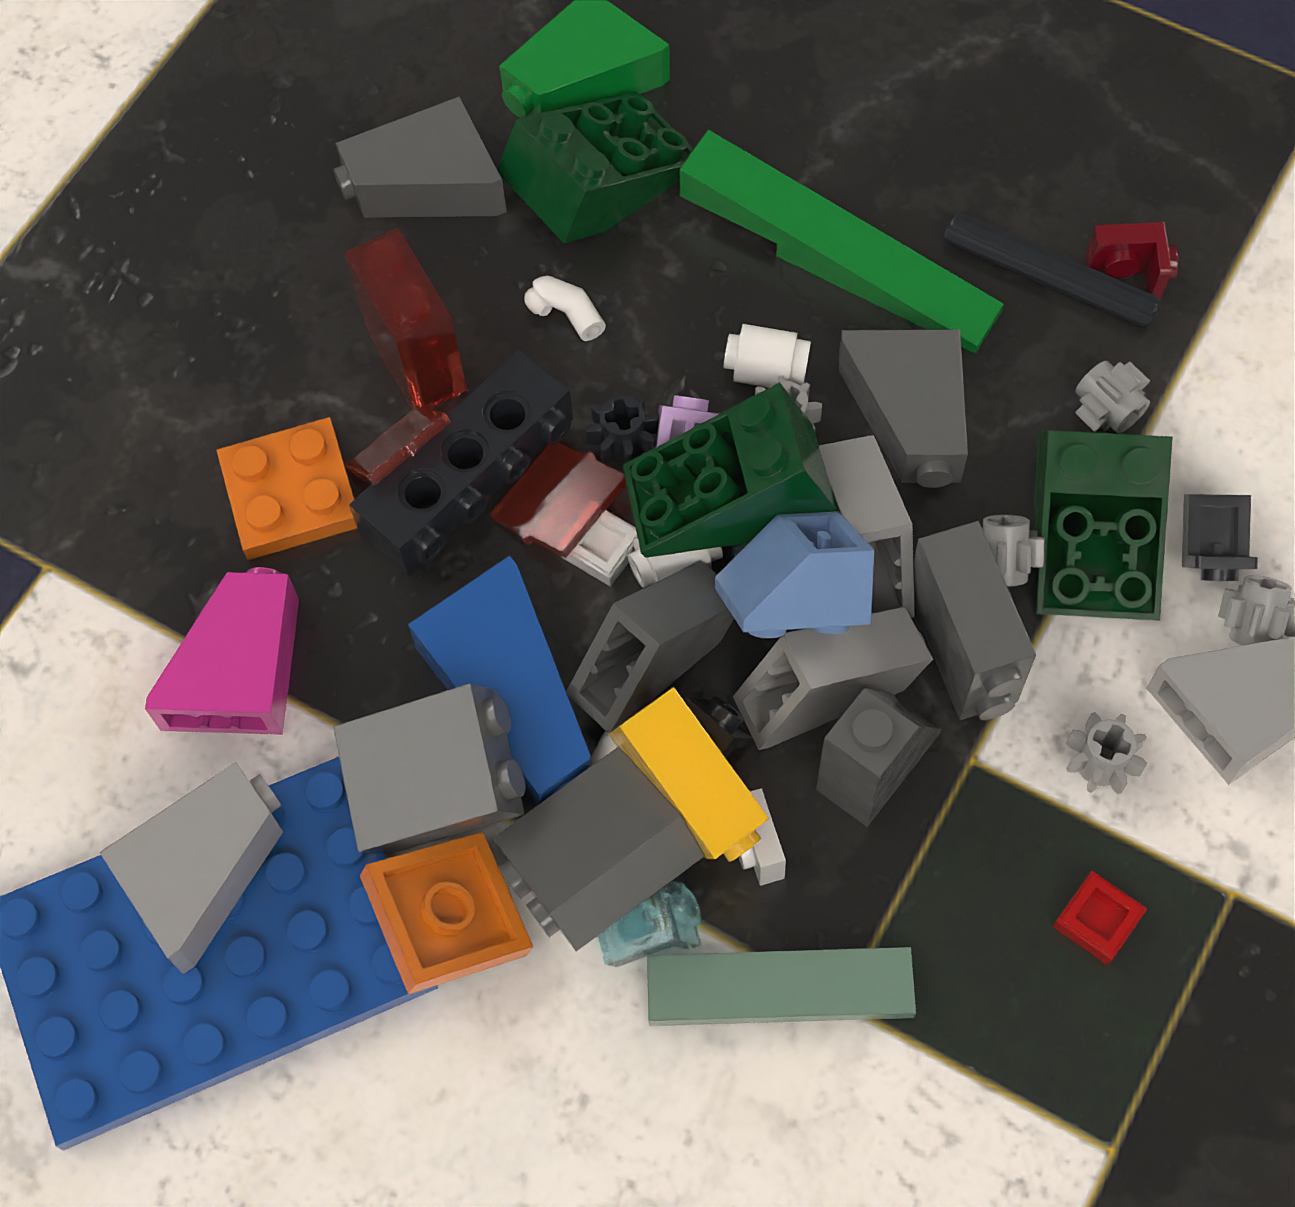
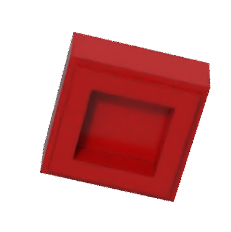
M1091 871L1058 917L1053 928L1108 966L1147 908L1094 871Z

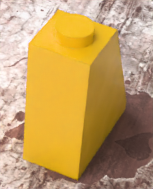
M674 687L608 734L614 744L623 750L680 813L706 859H716L724 854L727 860L731 862L762 839L755 829L769 820L768 816Z

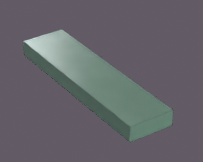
M911 947L647 955L649 1026L914 1018L916 1014Z

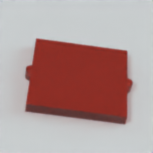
M418 405L390 429L380 434L373 443L345 466L352 475L375 486L406 459L415 455L418 449L449 425L451 421L444 412Z
M557 442L554 445H548L494 508L490 516L494 522L519 534L525 544L535 542L567 558L627 485L625 474L598 462L592 452L584 455Z

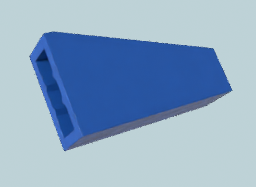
M510 556L408 624L417 651L447 690L471 683L498 691V696L506 703L511 717V730L507 733L512 759L516 760L519 764L525 780V791L536 806L592 766L589 750L520 571Z

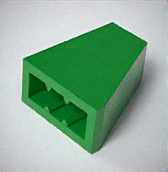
M574 0L499 66L503 89L502 98L509 110L522 118L636 91L642 94L659 88L670 80L669 44L607 0Z

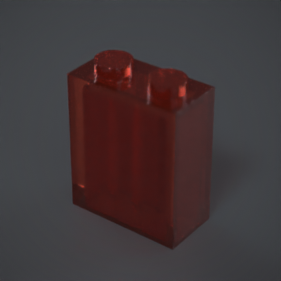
M399 228L344 252L366 330L415 415L467 391L452 317Z

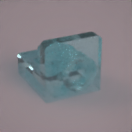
M671 881L598 935L605 965L619 967L673 946L687 950L700 946L701 940L697 926L701 923V913L692 892L684 884Z

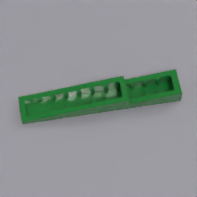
M709 129L680 168V197L777 243L776 257L926 330H960L961 347L975 354L1002 312L1004 305L1002 302Z

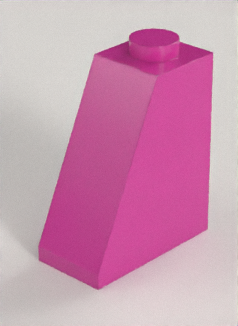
M265 567L251 568L247 573H226L146 698L145 710L160 731L283 735L299 597L288 574H282L277 570Z

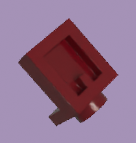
M1165 222L1095 225L1085 255L1086 266L1113 278H1125L1134 274L1144 273L1147 292L1161 300L1169 279H1175L1178 270L1177 248L1175 245H1168Z

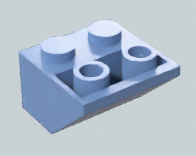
M839 511L777 514L715 577V590L741 630L753 636L777 638L785 635L787 630L811 628L823 634H841L847 632L849 626L871 625L874 549Z

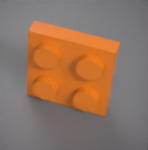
M330 417L216 450L241 546L247 560L357 529L349 504L355 499Z
M483 832L366 864L360 874L408 995L523 958L533 948V944Z

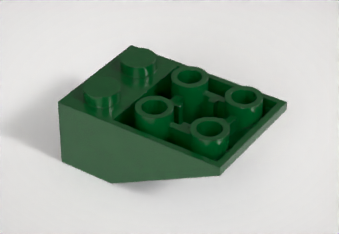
M636 91L517 118L497 171L563 243H568L607 231L680 181V168L694 149L688 144L687 139L653 108L651 102Z
M780 382L623 464L639 548L645 558L750 543L777 514L838 511L813 425Z
M1054 430L1038 432L1034 489L1035 530L1038 531V537L1045 538L1044 566L1035 567L1036 614L1160 621L1173 436Z

